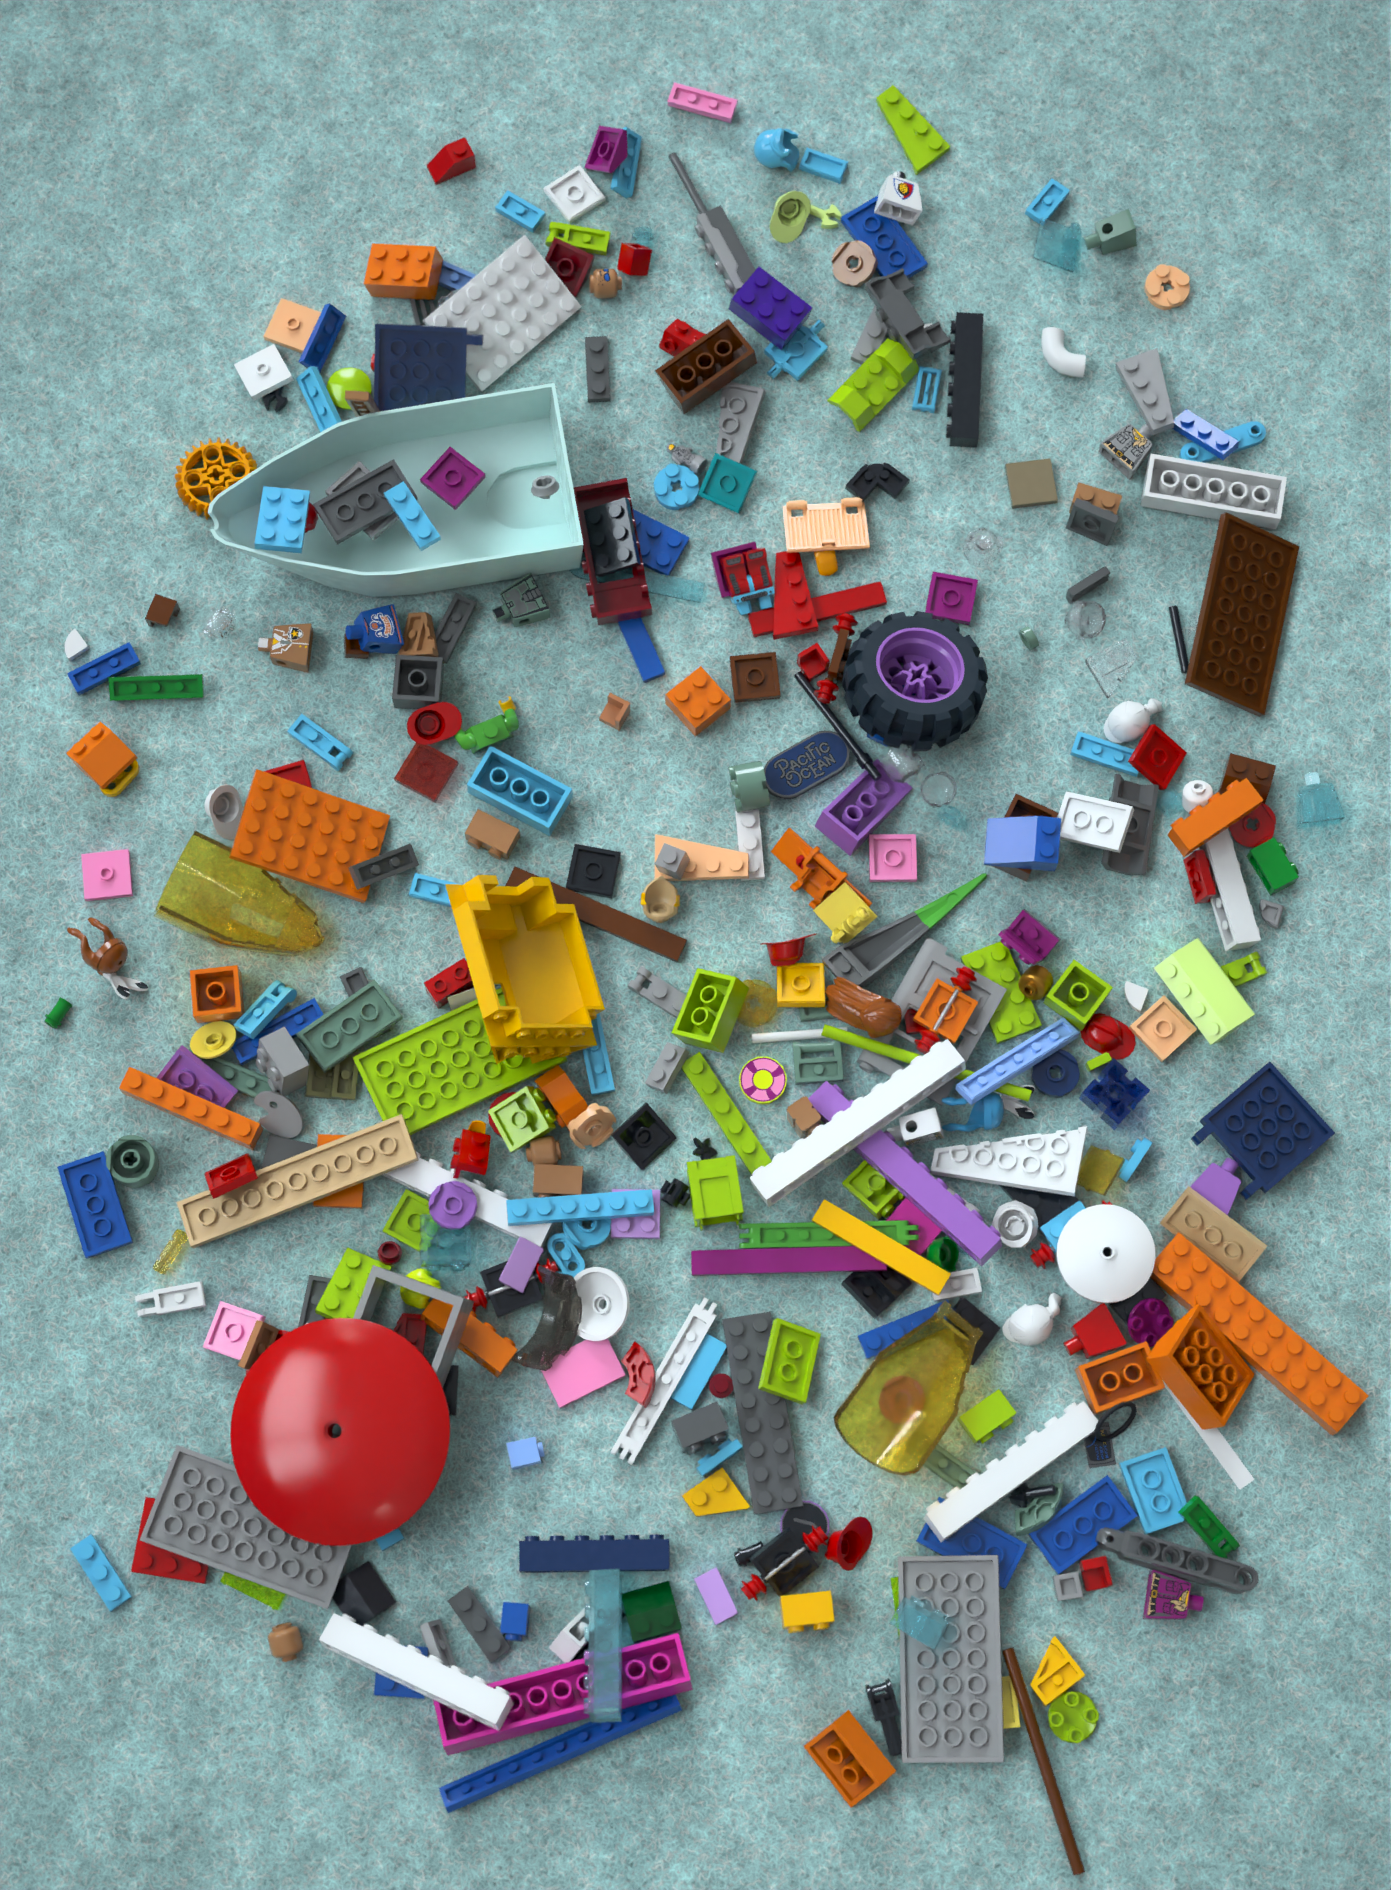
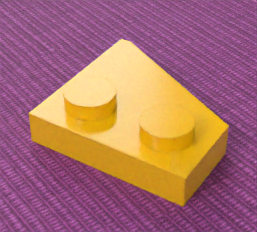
M723 1467L682 1495L696 1517L746 1510L750 1507Z
M1056 1636L1052 1638L1030 1684L1031 1689L1045 1707L1085 1677L1084 1672Z

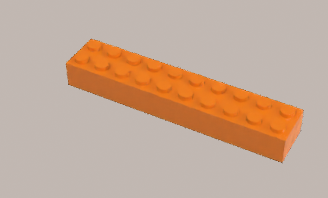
M1180 1232L1177 1233L1155 1259L1150 1278L1187 1311H1190L1196 1304H1200L1239 1355L1332 1436L1340 1431L1369 1396Z

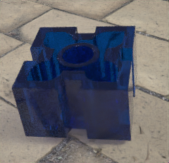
M1115 1058L1099 1074L1098 1079L1100 1082L1094 1079L1079 1097L1092 1111L1098 1107L1103 1112L1100 1118L1113 1130H1116L1131 1112L1128 1107L1130 1106L1134 1110L1150 1091L1136 1077L1133 1081L1129 1080L1125 1076L1128 1070ZM1116 1091L1118 1096L1113 1098L1110 1094Z

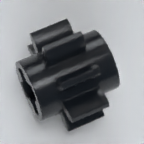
M676 1178L671 1183L666 1180L660 1189L661 1193L664 1194L661 1199L673 1208H677L679 1204L685 1206L690 1198V1194L687 1193L689 1187Z

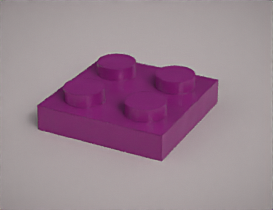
M449 447L421 477L420 482L456 510L486 476L479 468L452 447Z
M933 571L925 612L932 613V619L944 621L946 618L954 623L970 625L978 580Z

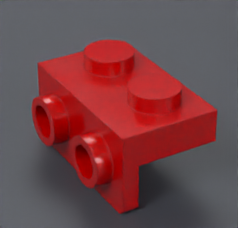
M676 319L664 330L659 348L675 357L706 334L699 332L686 322Z
M466 1129L462 1130L460 1138H455L452 1149L453 1152H456V1154H453L450 1168L454 1169L453 1178L458 1179L461 1170L481 1175L486 1174L491 1135Z

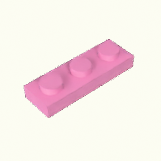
M674 82L668 99V106L731 123L737 107V99Z

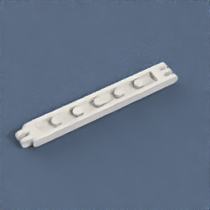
M705 1297L700 1305L695 1303L656 1371L655 1388L648 1406L645 1408L638 1403L610 1452L615 1455L619 1447H621L623 1451L619 1458L622 1460L625 1459L628 1452L632 1455L627 1462L630 1465L634 1463L717 1316L713 1313L717 1304L713 1302L709 1310L705 1309L709 1301Z

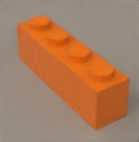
M1247 778L1241 782L1235 780L1226 787L1228 791L1222 795L1219 792L1214 794L1207 800L1209 802L1204 807L1201 805L1196 806L1189 812V817L1186 819L1180 817L1170 825L1172 829L1167 836L1183 857H1186L1260 806L1263 799Z
M433 1298L422 1312L420 1319L443 1336L454 1305ZM471 1310L458 1348L499 1378L516 1356L518 1351L515 1348L516 1344L508 1337L502 1338L495 1333L496 1329L487 1322L483 1324L476 1318L477 1315Z

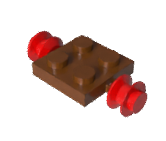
M842 613L835 617L839 624L834 625L833 630L838 634V638L829 666L828 677L825 680L817 681L816 685L820 689L814 691L817 700L822 703H830L836 700L833 692L839 690L837 682L843 681V672L852 644L849 636L855 635L852 626L858 625V622L854 619L855 617L848 613Z

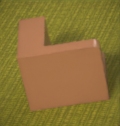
M609 693L607 697L608 703L602 711L599 721L620 731L631 712L630 702Z

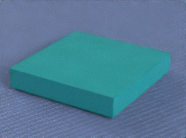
M715 453L698 496L736 513H740L758 471Z

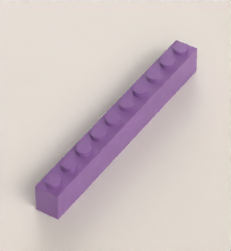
M827 1081L808 1098L813 1108L820 1114L821 1121L825 1124L830 1122L837 1112L850 1108L854 1101L852 1099L848 1101L843 1096L844 1092L836 1084L832 1086ZM879 1130L853 1148L856 1153L899 1190L901 1194L980 1266H983L1002 1247L999 1231L993 1226L988 1227L982 1222L984 1220L977 1211L974 1209L970 1211L964 1206L966 1203L958 1194L952 1195L947 1190L948 1186L943 1180L933 1178L929 1174L931 1172L924 1163L920 1162L918 1164L912 1159L913 1154L904 1146L900 1148L895 1143L896 1139L888 1131L883 1132Z

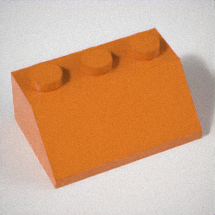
M849 1710L804 1745V1748L851 1808L896 1772Z

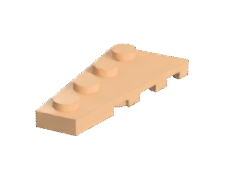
M655 834V862L664 843L686 851L690 858L681 880L659 872L656 866L655 879L659 876H663L667 881L749 879L748 853Z

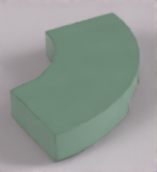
M1063 1483L1038 1485V1487L1054 1485L1056 1487V1494L1035 1497L1027 1507L1015 1510V1533L1017 1536L1037 1531L1052 1520L1064 1498L1065 1487Z

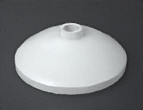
M602 1267L587 1268L579 1272L569 1283L564 1297V1312L569 1326L578 1336L590 1341L609 1339L621 1330L628 1317L630 1300L627 1287L623 1280L612 1270Z

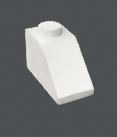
M587 1605L560 1632L549 1648L565 1663L570 1662L595 1635L597 1627L600 1626L601 1628L605 1621L602 1618L599 1620L598 1615Z

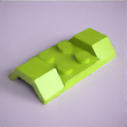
M887 338L827 402L839 407L852 420L855 429L860 432L919 371L916 359L912 360L899 342Z

